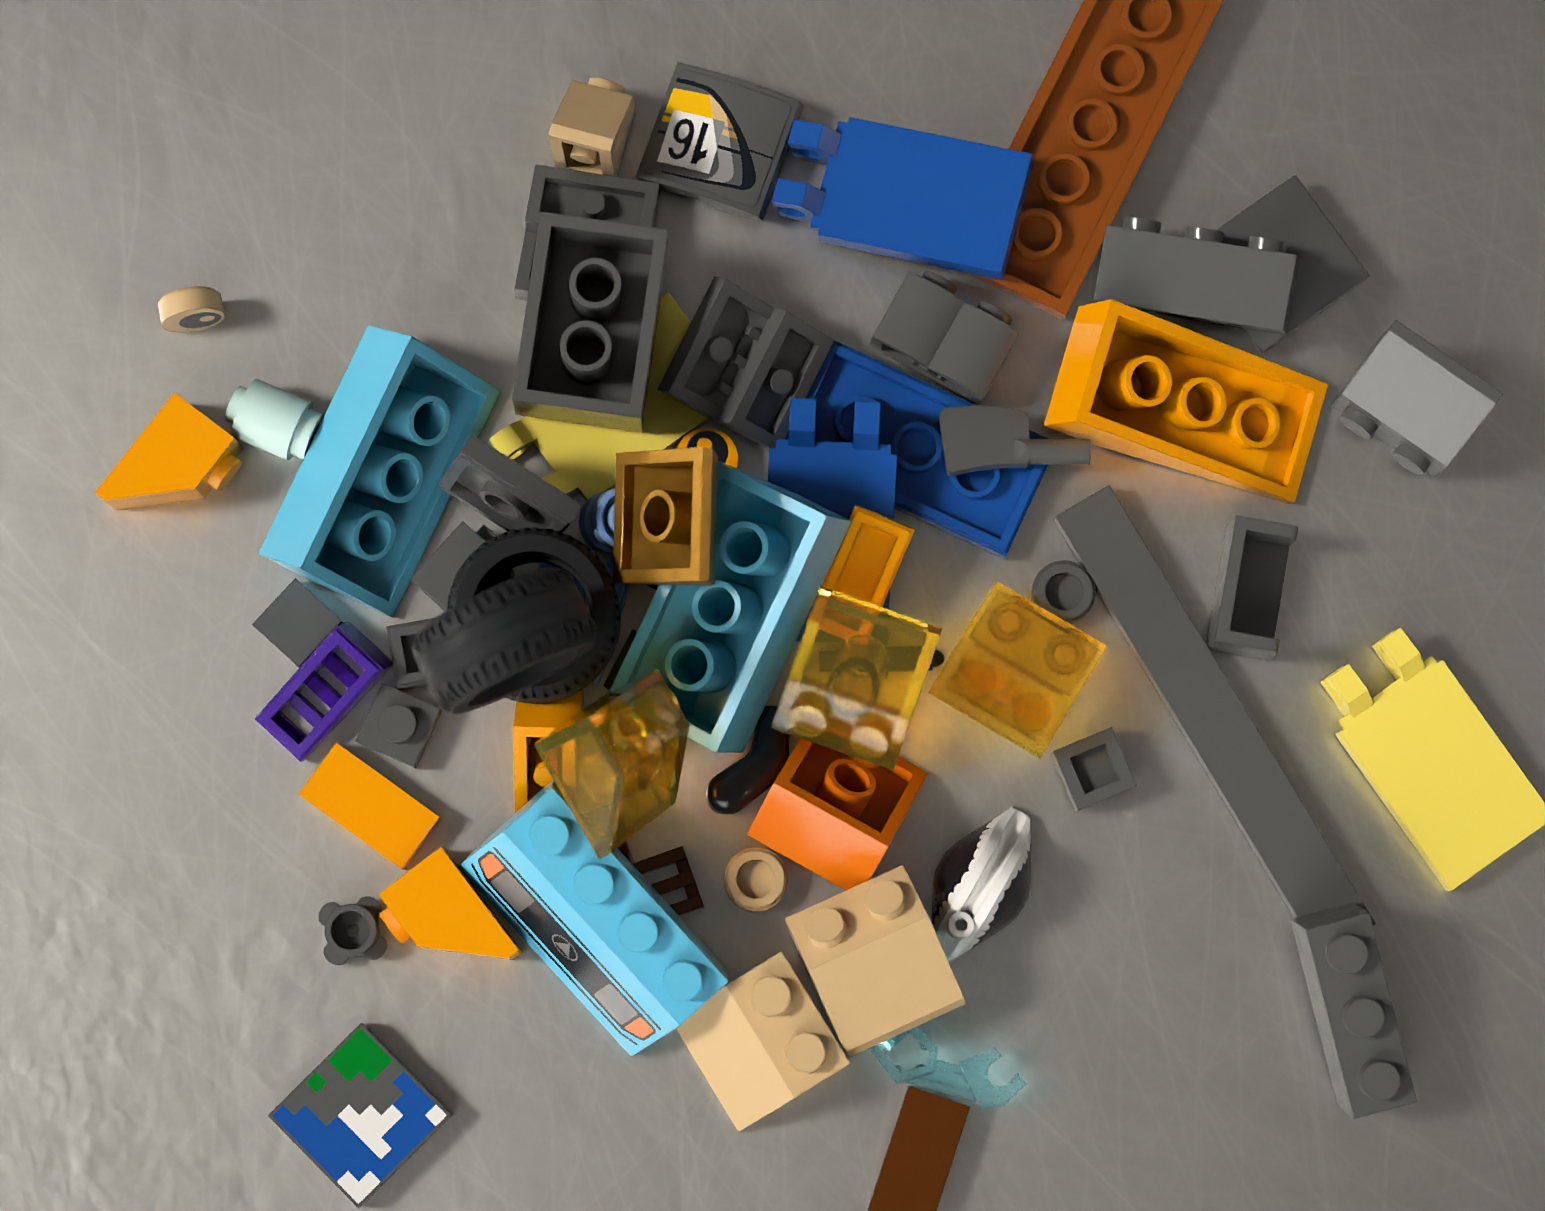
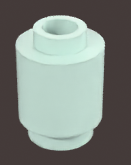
M255 379L248 388L239 386L235 390L227 407L225 421L233 424L231 436L235 439L286 460L292 459L293 456L303 460L325 414L314 410L312 401Z

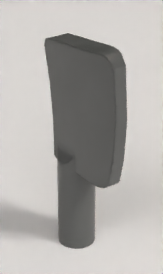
M969 405L945 407L940 412L939 427L948 476L1000 468H1027L1029 464L1090 465V439H1029V416L1023 410L1000 406Z

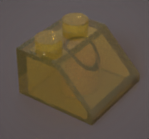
M820 586L771 728L894 770L943 628Z
M658 669L601 696L534 743L536 750L599 859L609 855L676 803L690 725L680 709L677 697L668 688Z

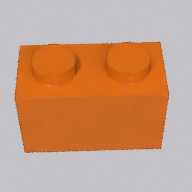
M817 711L774 781L747 835L768 846L773 851L820 875L830 883L848 890L870 880L928 773Z

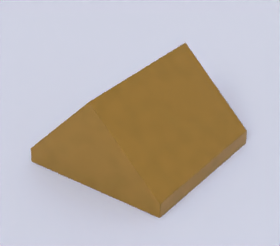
M695 447L616 453L613 545L614 583L714 586L718 455L713 448Z

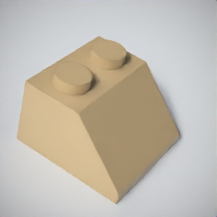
M903 865L784 918L798 954L847 1058L966 1004L930 918Z
M782 951L721 988L676 1028L738 1131L773 1112L850 1064Z

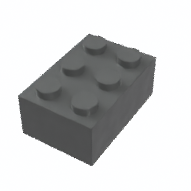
M540 211L512 397L515 415L642 432L668 254V229Z

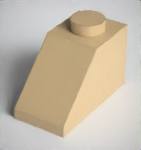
M590 78L588 84L574 80L571 81L551 123L548 134L555 167L618 176L635 115L633 96L624 94L625 88L602 78Z

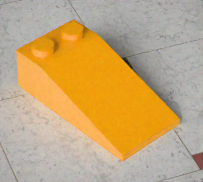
M1113 299L1078 306L1043 426L1078 439H1090L1091 444L1290 504L1296 501L1328 384Z

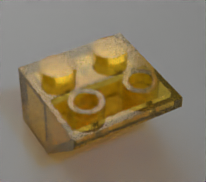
M996 581L961 635L928 693L1041 759L1103 655L1107 645Z

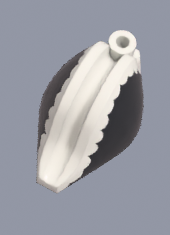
M1011 807L956 842L945 852L935 870L931 923L949 963L1007 927L1018 917L1028 899L1031 883V816L1015 807Z

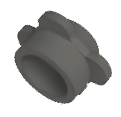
M365 896L357 904L343 906L336 902H329L321 908L318 919L325 926L324 932L327 945L324 947L323 953L328 962L334 965H343L349 958L366 956L368 959L376 960L384 955L387 950V940L380 935L378 922L382 906L375 898ZM350 925H356L359 928L357 936L350 937L347 934V928Z

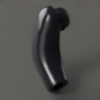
M780 706L764 707L756 724L753 741L747 755L709 781L706 788V801L712 811L724 815L738 813L773 785L789 758V709Z

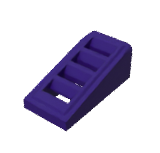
M350 622L337 625L256 716L255 720L302 762L393 666L392 660ZM341 648L365 670L361 676L336 654ZM324 666L348 688L343 696L318 674ZM305 686L331 708L326 715L321 713L300 693ZM288 704L314 727L308 735L281 712Z

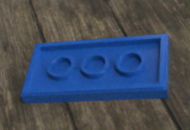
M834 340L806 396V399H817L815 441L853 443L855 401L881 402L879 444L891 445V454L897 455L894 509L1005 560L1048 465L1029 464L1027 468H1000L948 476L939 427L940 412L945 407L975 404ZM1029 430V439H1049ZM789 431L785 439H789Z

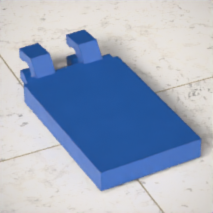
M849 117L848 123L838 121L836 131L824 124L794 119L788 140L789 147L794 148L792 153L794 158L827 166L820 189L808 183L778 178L772 198L773 206L778 207L776 211L778 216L811 223L810 228L818 230L817 235L822 243L999 280L1004 279L1034 164L1031 153Z
M791 398L789 439H776V448H769L768 482L794 492L848 520L855 504L894 520L897 455L891 454V445L879 444L881 402L855 401L853 443L815 441L817 399ZM890 590L867 645L887 646ZM807 618L796 639L797 642L853 644L807 625Z

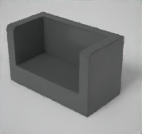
M1235 515L1225 526L1206 640L1210 651L1268 661L1278 653L1280 640L1274 639L1289 546L1297 540L1298 526Z

